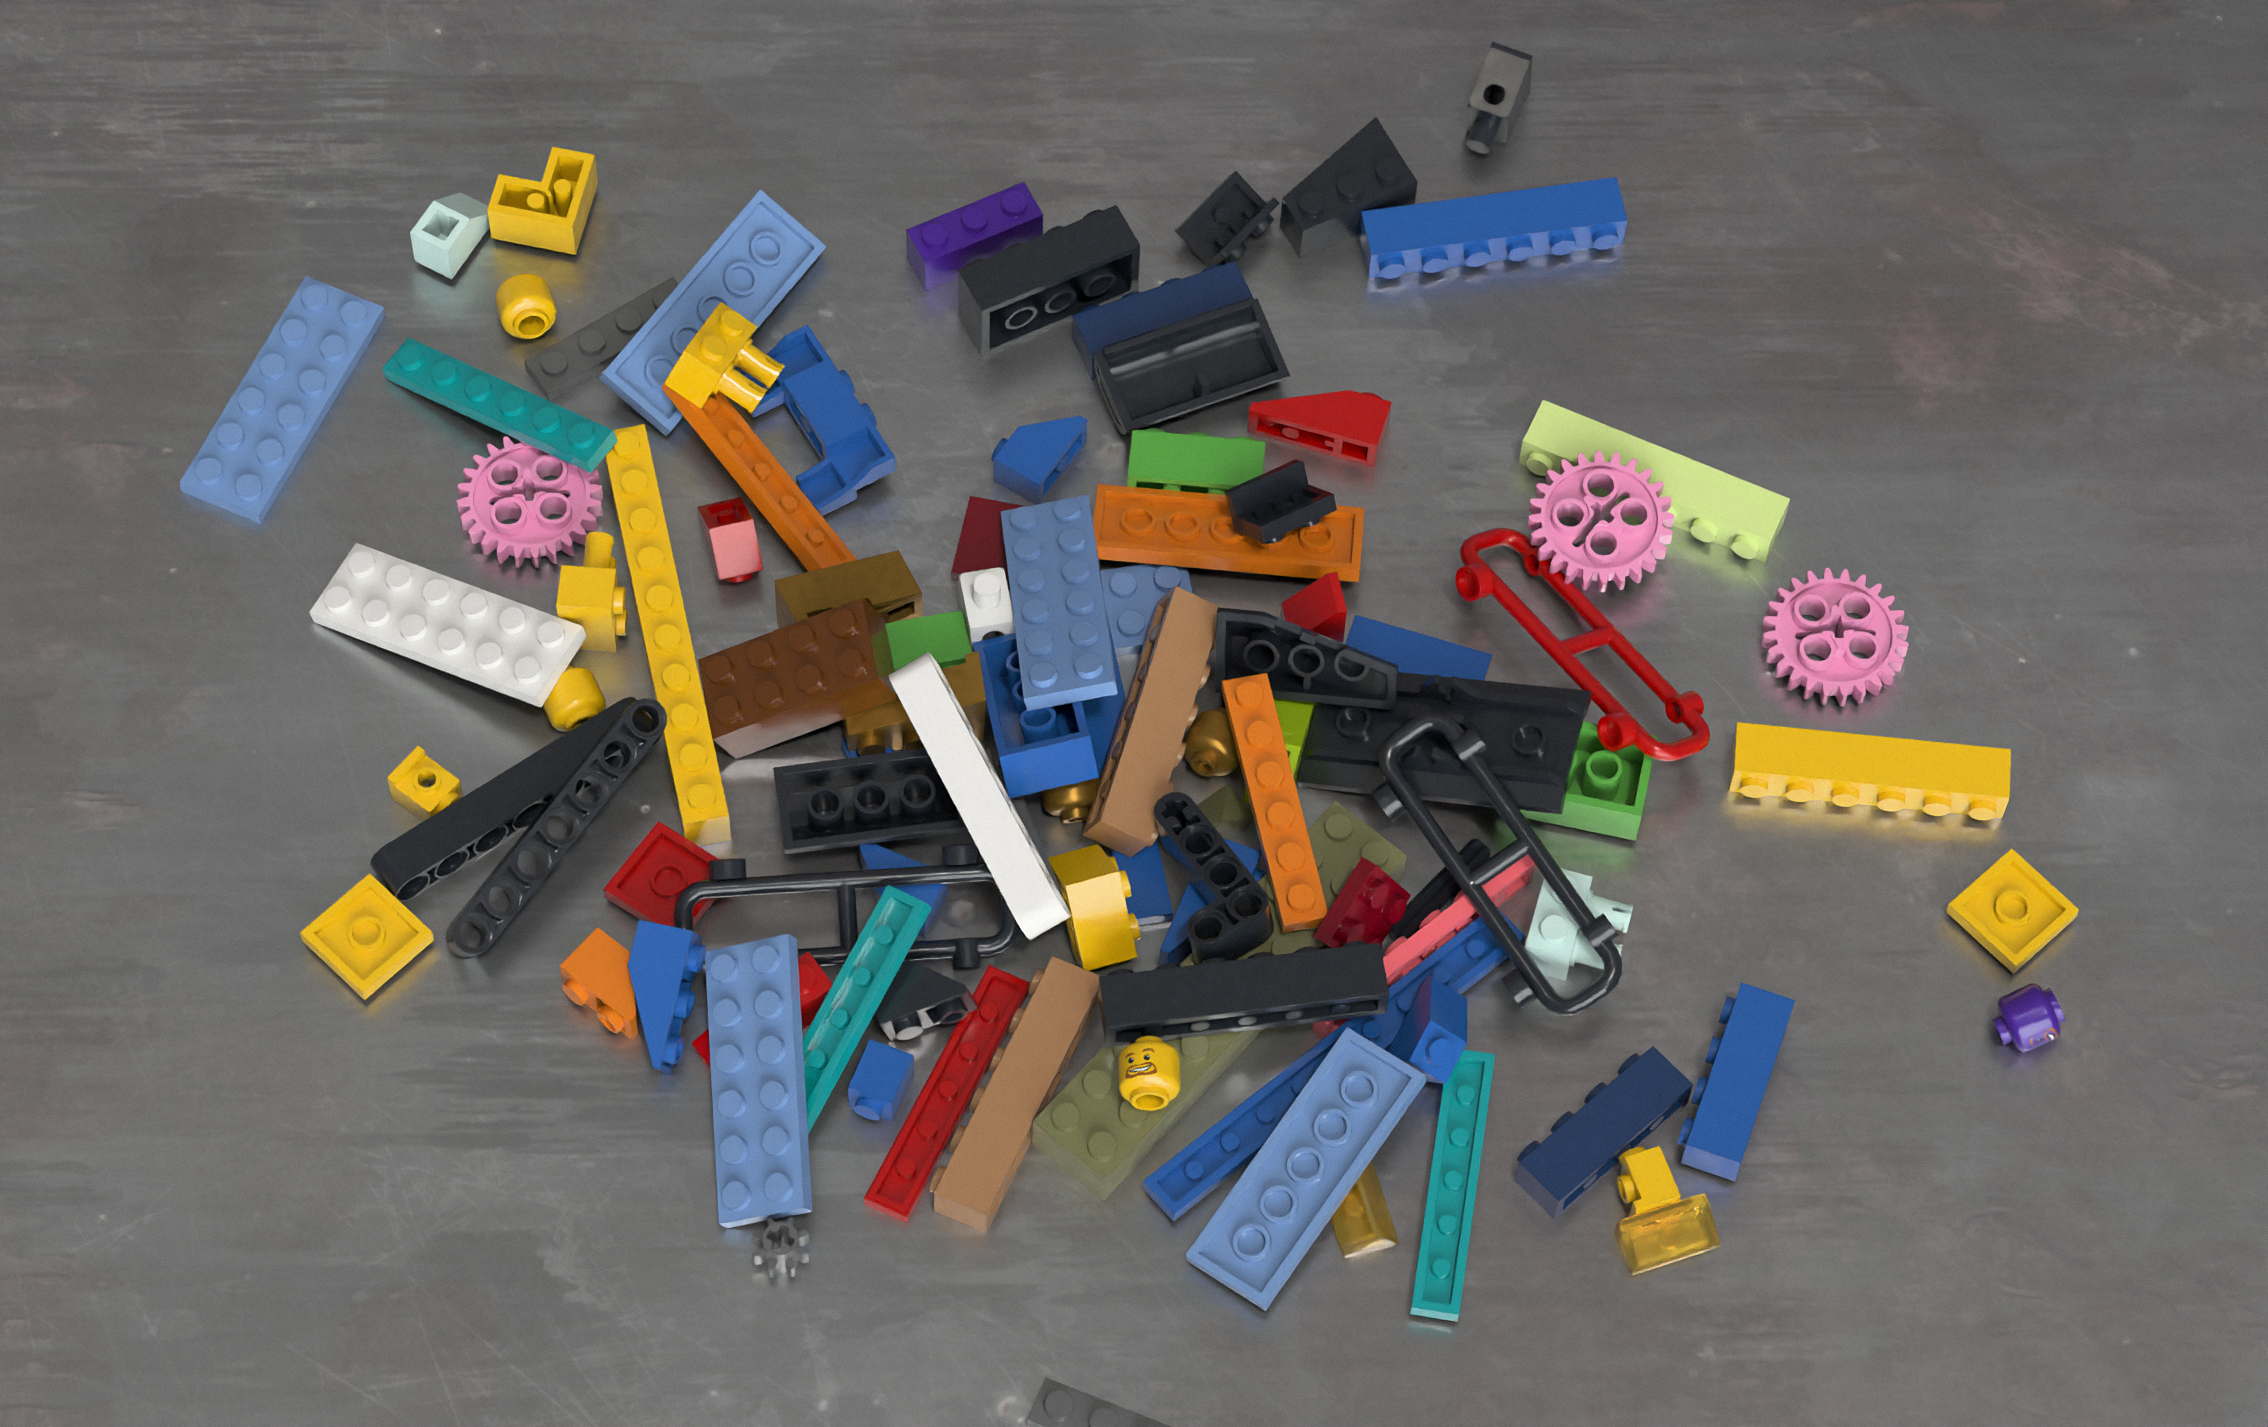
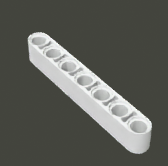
M927 652L891 673L889 679L1025 936L1032 940L1071 917L1064 899L934 657L930 652Z

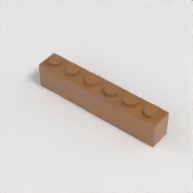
M1175 586L1157 601L1082 834L1130 858L1144 847H1151L1158 837L1159 832L1154 816V806L1163 795L1173 791L1174 783L1169 780L1173 768L1177 767L1185 753L1186 743L1182 742L1185 729L1191 726L1196 717L1198 704L1194 703L1197 691L1207 681L1211 666L1206 663L1209 653L1216 647L1217 610L1219 606L1178 586Z
M1052 956L1045 971L1041 969L1036 971L1028 991V995H1031L1032 998L1026 1010L1019 1007L1011 1021L1009 1034L1013 1036L1006 1048L1000 1046L997 1049L989 1068V1072L993 1075L986 1088L979 1086L975 1092L969 1112L973 1113L967 1127L960 1125L956 1130L949 1149L953 1155L947 1167L940 1165L933 1176L929 1191L934 1193L935 1212L984 1233L987 1232L1032 1141V1121L1052 1101L1098 1008V982L1100 975Z

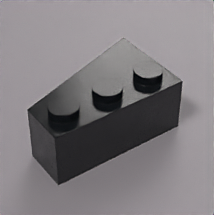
M1377 117L1282 198L1280 228L1300 259L1358 235L1361 211L1415 204L1418 181Z

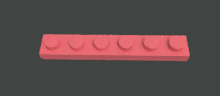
M1527 854L1482 886L1497 908L1501 907L1532 882L1535 864ZM1462 890L1454 898V903L1446 910L1441 912L1437 909L1430 913L1419 926L1420 930L1408 939L1402 936L1387 948L1383 962L1388 988L1480 916ZM1350 1018L1313 1022L1312 1030L1323 1040Z

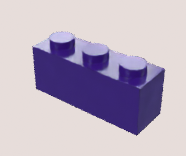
M1021 182L906 229L907 259L925 291L958 278V270L963 269L973 260L987 259L1003 252L1014 243H1025L1042 236L1043 213L1025 182Z

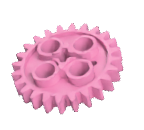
M508 436L503 437L504 448L500 450L490 443L487 445V459L475 454L473 456L475 469L464 468L465 483H460L457 486L459 498H461L457 500L458 514L461 515L462 529L469 530L471 544L481 542L483 555L486 556L496 549L498 563L500 564L511 555L515 558L516 568L521 567L525 558H531L534 567L539 568L542 556L547 555L553 564H557L558 551L562 550L567 555L573 556L572 542L575 541L585 545V536L587 535L585 530L597 531L596 517L603 514L602 502L600 501L603 500L602 485H598L600 483L598 470H593L592 473L587 472L522 441L518 444H513ZM550 475L559 477L552 481L543 480V478ZM504 480L514 481L512 484L506 486L498 484ZM552 514L563 515L561 518L555 520H550L546 518ZM506 519H517V520H518L517 522H515V523H513V524H503V523H501V522H503V521L506 520Z
M1596 451L1594 462L1588 463L1586 457L1582 453H1578L1577 466L1573 467L1568 461L1563 459L1560 465L1561 475L1550 469L1547 471L1546 482L1548 485L1538 483L1535 495L1538 498L1530 500L1529 511L1533 515L1528 517L1527 528L1535 530L1531 533V545H1542L1538 552V560L1542 561L1552 558L1549 571L1551 574L1564 569L1566 570V584H1569L1578 576L1582 578V590H1587L1593 580L1598 581L1600 591L1605 592L1608 581L1614 580L1616 586L1623 590L1626 576H1629L1638 584L1642 578L1641 568L1651 573L1655 571L1657 563L1655 558L1664 559L1667 552V547L1664 544H1671L1673 531L1668 528L1673 526L1675 516L1672 513L1666 512L1670 509L1671 497H1659L1663 492V482L1649 484L1652 474L1650 468L1638 474L1635 472L1636 459L1633 458L1626 466L1620 465L1619 453L1615 452L1610 462H1604L1601 451ZM1600 487L1607 490L1610 494L1605 497H1597L1591 494L1589 490ZM1626 495L1629 497L1615 506L1616 501L1621 496ZM1610 513L1609 523H1608V522L1605 521L1604 519H1605V518L1607 517V515ZM1567 516L1573 517L1579 524L1569 527L1561 524L1559 519ZM1626 516H1636L1643 523L1632 526L1625 523L1622 519ZM1594 519L1598 523L1592 529V523ZM1586 537V541L1579 547L1572 545ZM1603 545L1610 548L1612 553L1609 555H1598L1591 548Z
M1825 568L1823 579L1818 580L1810 570L1807 571L1805 584L1793 577L1791 578L1788 590L1779 588L1775 599L1776 602L1770 601L1768 604L1767 616L1764 617L1761 628L1762 631L1766 632L1763 634L1761 647L1769 649L1765 661L1772 664L1778 663L1774 676L1780 678L1789 675L1790 680L1787 687L1789 691L1799 685L1805 687L1803 699L1805 700L1810 698L1814 692L1820 693L1822 705H1826L1830 695L1837 697L1840 706H1845L1847 695L1850 694L1860 704L1863 703L1866 690L1877 697L1880 694L1882 683L1891 686L1895 672H1900L1905 660L1902 657L1906 656L1909 643L1905 641L1909 627L1900 625L1905 614L1903 610L1891 611L1895 597L1893 595L1882 599L1879 597L1882 584L1878 583L1869 589L1865 587L1866 575L1864 574L1856 582L1850 581L1848 569H1844L1840 579L1833 577L1830 568ZM1846 613H1856L1860 615L1862 619H1853L1849 617ZM1802 615H1812L1818 621H1808ZM1860 652L1865 654L1868 658L1859 659L1855 657L1852 653ZM1815 654L1822 657L1824 660L1814 661L1810 659L1807 655Z

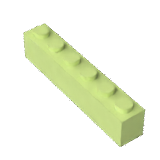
M1546 400L1542 401L1522 441L1519 464L1526 466L1537 475L1546 476L1549 469L1561 475L1560 465L1563 459L1568 461L1573 467L1577 466L1578 453H1582L1588 463L1594 462L1596 451H1601L1604 462H1610L1615 452L1619 453L1620 465L1626 466L1634 458L1637 460L1635 472L1640 474L1646 469L1650 468L1652 470L1649 484L1663 482V492L1659 497H1671V506L1666 512L1674 514L1673 526L1690 532L1701 541L1715 542L1732 549L1743 558H1754L1764 563L1766 562L1784 524L1790 498ZM1600 487L1589 490L1591 493L1601 497L1610 494L1607 490ZM1626 495L1621 496L1616 501L1615 506L1629 497Z

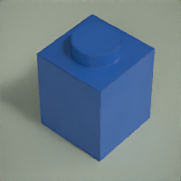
M870 1039L848 1086L849 1106L854 1108L855 1112L870 1120L882 1118L893 1122L914 1076V1055Z

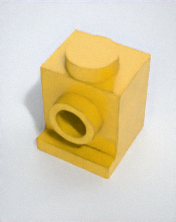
M417 746L387 777L391 798L421 821L427 820L463 797L460 780L425 754V750L420 746Z
M1660 1146L1645 1150L1644 1147H1636L1622 1153L1618 1158L1622 1168L1620 1176H1617L1616 1180L1624 1203L1631 1202L1632 1204L1628 1219L1631 1228L1676 1214L1681 1195Z

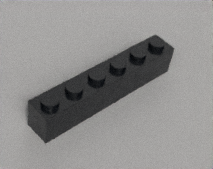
M1351 941L1339 948L1323 950L1319 947L1308 946L1300 948L1294 953L1281 955L1259 952L1249 956L1247 959L1228 961L1225 958H1211L1198 965L1182 967L1179 964L1168 963L1157 966L1154 970L1134 972L1130 969H1119L1110 972L1107 976H1099L1098 1001L1106 1048L1130 1045L1135 1043L1138 1038L1144 1036H1155L1165 1041L1386 1014L1389 999L1380 943L1367 944L1364 941Z

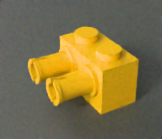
M720 302L685 348L664 384L699 408L703 407L712 393L717 394L720 391L752 414L764 397L767 389L760 387L736 371L735 368H740L770 389L785 365L780 364L752 345L754 340L751 339V336L758 326Z
M590 532L585 536L583 566L561 565L556 603L557 614L559 618L583 626L587 637L578 650L617 652L618 635L626 636L628 609H625L626 589L625 587L618 586L616 559L611 556L614 538L605 532Z

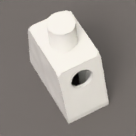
M998 567L960 574L958 577L957 601L959 610H963L972 653L975 652L973 643L982 641V637L990 631H996V637L1016 633L1004 568Z

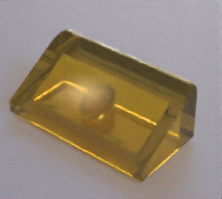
M1371 1160L1331 1217L1345 1258L1390 1248L1399 1243L1374 1164Z
M1705 1193L1619 1220L1614 1232L1631 1276L1719 1248L1721 1245L1710 1204Z

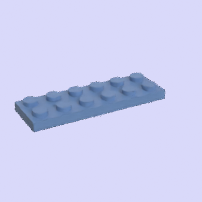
M760 189L598 379L661 433L667 436L682 419L683 415L661 387L685 348L718 304L722 302L759 327L827 246Z
M305 276L179 482L181 492L261 524L386 317L384 307Z
M1089 495L1001 511L1023 697L1027 711L1118 694Z
M784 934L706 951L705 966L719 1225L732 1228L767 1221V1218L770 1217L778 1219L812 1212L797 938L790 934Z
M1347 1027L1186 1253L1187 1261L1266 1311L1427 1082L1426 1076Z

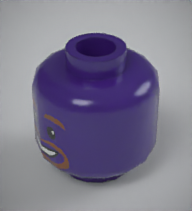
M2035 983L2028 984L2002 996L1997 1002L2000 1016L1992 1019L2002 1043L2005 1045L2012 1041L2021 1052H2029L2055 1040L2060 1035V1024L2066 1022L2050 988L2043 990Z

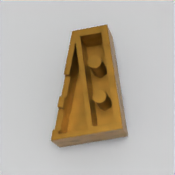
M899 550L774 580L777 624L779 628L863 598L884 618L885 623L913 619L923 615L922 591Z
M979 651L965 654L966 663L941 670L978 739L983 740L986 696ZM900 699L843 719L847 750L856 751L860 756L882 754L885 752V748L893 750L905 749L906 751L925 748Z

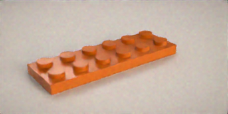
M1105 484L1097 485L1093 521L1099 559L1320 579L1327 573L1337 572L1339 581L1359 583L1364 522L1363 507L1336 505L1337 510L1321 517V521L1316 525L1296 528L1285 533V537L1278 542L1262 544L1255 539L1234 531L1226 495Z

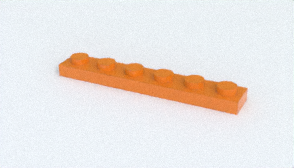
M665 384L662 385L661 389L809 572L857 560L723 393L720 391L717 394L712 393L703 407L699 408Z
M1263 673L1222 681L1221 690L1282 933L1319 927L1328 913L1268 675Z

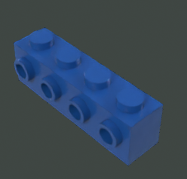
M1742 982L1736 999L1727 996L1718 1022L1727 1025L1723 1038L1713 1036L1705 1063L1713 1065L1709 1079L1699 1077L1691 1103L1699 1106L1695 1120L1688 1117L1685 1118L1677 1144L1685 1146L1682 1164L1732 1181L1736 1180L1795 1000Z

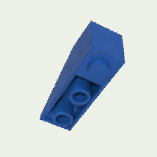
M639 920L628 968L652 1067L663 1073L671 1074L673 1064H678L682 1057L684 1038L680 1036L684 1018L688 1019L693 1011L695 992L691 990L695 972L699 973L704 965L706 947L702 945L703 937L693 931Z

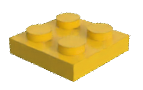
M2011 848L1951 901L1946 912L2014 974L2077 917L2079 909Z
M370 873L300 932L302 941L364 1000L434 941L433 932Z

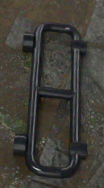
M1426 712L1414 717L1393 732L1383 742L1379 752V768L1385 782L1371 791L1372 795L1391 822L1408 812L1516 968L1501 978V980L1521 1009H1524L1538 999L1550 1012L1561 1016L1576 1015L1587 1010L1607 996L1618 985L1622 975V959L1612 941L1619 937V934L1604 913L1595 918L1480 755L1488 750V748L1473 727L1464 732L1451 716L1440 712ZM1430 730L1440 731L1446 737L1517 838L1472 871L1397 764V755L1400 750ZM1527 854L1604 964L1602 975L1571 997H1562L1555 992L1482 887Z
M976 844L942 846L943 865L747 877L746 858L709 860V879L690 884L682 890L676 900L674 924L676 928L694 932L693 908L699 900L705 898L837 890L840 946L802 948L797 950L798 958L810 952L819 966L844 965L858 939L855 889L887 887V885L897 887L990 881L996 884L986 863H980L979 849ZM1000 891L1002 927L996 935L990 937L914 941L904 961L908 959L953 958L954 967L981 966V956L1001 953L1013 945L1019 934L1020 927ZM705 961L700 972H706Z

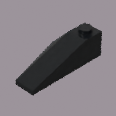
M1218 607L1215 693L1222 694L1221 688L1222 681L1267 673L1273 699L1396 710L1398 665L1263 611Z

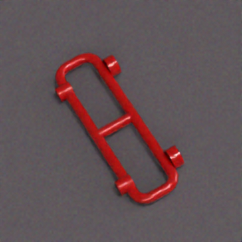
M1508 528L1490 529L1472 535L1463 541L1459 552L1464 566L1458 569L1455 576L1456 588L1461 597L1466 601L1473 602L1488 597L1491 594L1581 690L1592 692L1591 700L1606 715L1598 721L1597 734L1601 744L1607 750L1617 751L1634 744L1645 755L1656 760L1668 762L1688 757L1706 748L1710 740V731L1707 723L1701 716L1704 710L1701 696L1695 691L1679 694L1572 582L1569 584L1565 583L1566 575L1561 570L1554 574L1549 572L1552 558L1539 561L1538 552L1540 547L1531 545L1530 539L1524 534ZM1502 545L1515 549L1523 557L1526 571L1532 576L1541 575L1593 630L1560 641L1481 559L1478 552ZM1608 645L1665 704V712L1668 719L1675 724L1683 723L1692 735L1672 743L1660 742L1653 738L1574 655Z

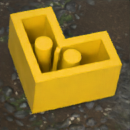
M552 146L541 182L499 174L487 209L491 238L576 255L598 185L595 155Z
M1099 844L1048 857L1060 886L1062 898L1071 914V917L1066 919L1073 956L1080 967L1090 971L1138 957L1134 941L1141 939L1140 929L1135 914H1128L1125 898L1132 896L1131 887L1125 870L1119 871L1114 856L1108 857Z

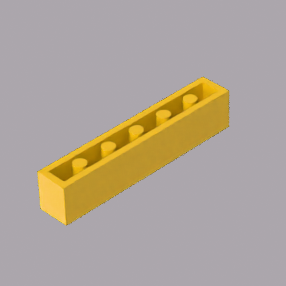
M1737 722L1731 745L1729 791L1741 792L1744 796L1752 798L1771 795L1787 797L1794 802H1807L1810 800L1832 801L1834 804L1843 807L1862 804L1878 806L1885 811L1912 809L1922 810L1933 816L1952 813L1969 815L1976 820H1990L2003 817L2010 798L2011 749Z

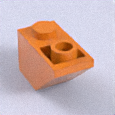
M597 927L560 965L562 989L577 1005L582 1006L586 1003L595 1010L597 1018L608 1030L615 1034L621 1031L633 1040L638 1035L637 1001L628 968L631 953Z

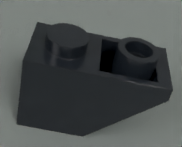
M908 959L902 962L876 1010V1015L880 1027L891 1041L895 1039L908 1040L919 1036L923 1029L936 1024L959 1022L967 1016V1013L978 1010V1005L965 984Z

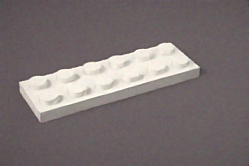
M355 543L309 612L313 621L317 624L540 708L587 637L581 625Z

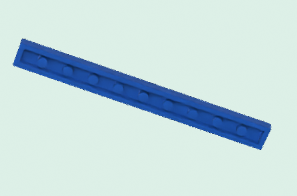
M1500 911L1520 942L1524 945L1526 936ZM1479 916L1388 988L1389 999L1386 1014L1348 1019L1143 1180V1189L1174 1222L1254 1159L1347 1027L1388 1052L1427 976H1432L1457 993L1462 994L1508 958L1507 954L1482 918Z

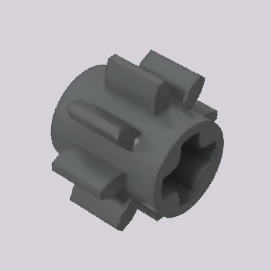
M771 1217L767 1218L768 1227L764 1233L753 1232L752 1235L753 1244L760 1248L753 1253V1262L755 1265L765 1262L770 1278H773L776 1273L786 1272L791 1277H794L795 1267L798 1262L809 1263L810 1261L809 1251L802 1247L809 1242L808 1230L797 1232L794 1228L793 1217H789L786 1222H774ZM782 1243L789 1245V1246H785V1245H784V1246L781 1248L780 1252L773 1250V1249H779V1248L781 1247Z

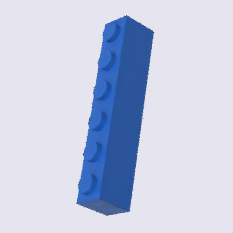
M1617 177L1361 211L1359 239L1368 278L1383 277L1391 279L1413 272L1426 271L1435 273L1445 268L1457 266L1479 267L1488 262L1501 260L1522 261L1531 256L1545 254L1566 255L1575 250L1589 248L1609 249L1624 243L1628 220Z

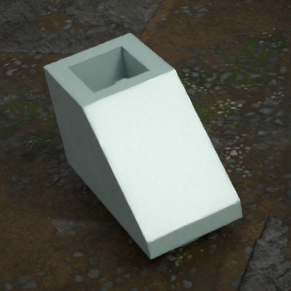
M461 192L433 200L410 232L414 260L452 279L490 227L487 212L488 206Z

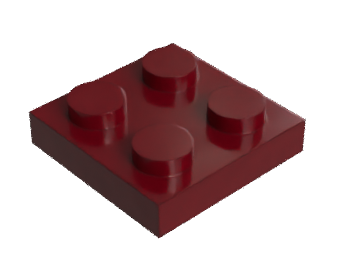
M1362 857L1313 937L1327 949L1339 948L1351 941H1364L1367 944L1380 943L1382 949V942L1393 924L1403 917L1407 901L1411 895L1380 867Z

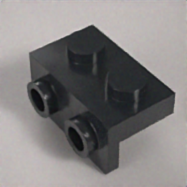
M1235 171L1185 219L1175 232L1208 267L1218 264L1223 260L1226 263H1231L1246 250L1247 246L1243 241L1251 232L1257 237L1275 220L1270 213L1280 203L1275 197L1265 202L1241 175Z
M1297 459L1232 487L1226 492L1234 531L1255 539L1262 544L1278 542L1285 537V533L1296 528L1316 525L1321 521V517L1337 510L1334 494L1309 485L1304 462Z

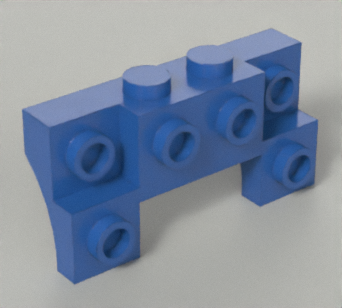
M809 325L785 335L767 353L768 356L785 365L770 389L746 372H739L760 387L767 389V392L751 416L754 418L785 403L822 460L809 470L796 476V485L822 516L856 500L858 489L896 471L895 456L876 429L877 422L871 408L867 403H859L854 395L855 388L848 373L845 370H837Z

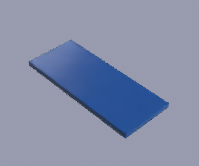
M1355 615L1345 643L1398 665V672L1485 680L1492 654L1359 615Z

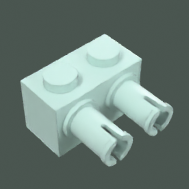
M1561 868L1595 918L1604 913L1614 929L1627 933L1634 904H1626L1594 895V890L1590 889L1592 876ZM1544 878L1525 949L1544 976L1566 981L1569 966H1574L1575 962L1604 970L1602 959L1586 936L1582 935L1583 932ZM1614 944L1621 955L1623 945Z

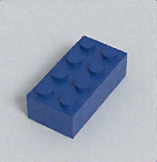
M1016 633L974 642V651H979L986 703L1009 798L1030 795L1043 790L1099 778L1082 702L1078 701L1027 711L1023 697Z

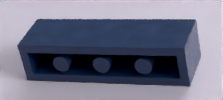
M1236 261L1224 265L1215 264L1205 268L1200 273L1182 279L1172 278L1165 281L1161 286L1143 292H1130L1119 300L1101 306L1091 305L1084 308L1079 313L1073 315L1072 339L1091 380L1097 379L1093 355L1096 352L1102 351L1104 346L1248 298L1254 300Z
M1654 1046L1642 1056H1639L1637 1053L1631 1055L1618 1069V1077L1608 1085L1601 1082L1595 1086L1584 1100L1585 1105L1575 1114L1571 1111L1563 1114L1550 1130L1552 1134L1541 1144L1537 1140L1531 1142L1518 1156L1517 1161L1519 1164L1515 1182L1554 1220L1620 1163L1618 1158L1622 1153L1640 1146L1688 1103L1693 1084Z

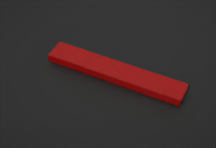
M988 965L972 995L977 1002L978 1010L967 1013V1016L957 1023L864 1197L865 1205L905 1223L908 1222L972 1102L975 1092L989 1070L997 1049L1006 1038L1017 1009L1021 1008L1028 996L1030 982Z

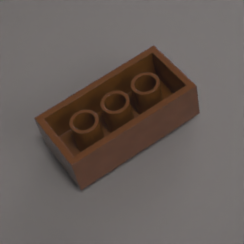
M863 598L698 659L712 738L735 759L899 699L889 679V675L895 672L885 620Z

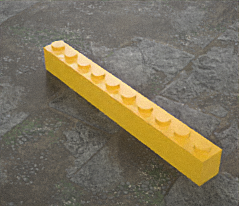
M645 424L615 429L613 431L618 441L604 457L654 699L660 702L667 714V725L662 732L683 836L698 846L730 841L731 830L727 803Z

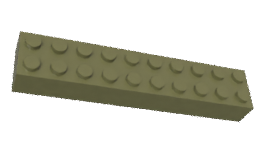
M1334 801L1307 830L1328 911L1362 857L1376 864L1398 884L1403 880L1407 855L1337 801ZM1266 873L1258 883L1265 891L1269 900L1274 922V932L1265 943L1236 960L1247 959L1249 956L1259 952H1270L1274 955L1289 954L1308 946L1319 947L1321 950L1327 949L1313 937L1318 927L1282 933L1268 873ZM1192 953L1181 963V967L1198 965ZM1264 1029L1163 1041L1178 1051L1180 1057L1181 1088L1178 1095L1167 1106L1152 1111L1137 1109L1131 1102L1121 1096L1118 1084V1058L1121 1051L1128 1045L1108 1048L1104 1045L1032 1121V1144L1101 1200L1105 1201Z

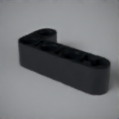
M1171 792L1163 795L1154 806V816L1160 840L1168 853L1209 904L1194 913L1187 922L1186 931L1193 958L1197 964H1201L1203 961L1211 958H1225L1228 961L1236 960L1265 943L1273 934L1274 922L1268 897L1191 797L1181 792Z

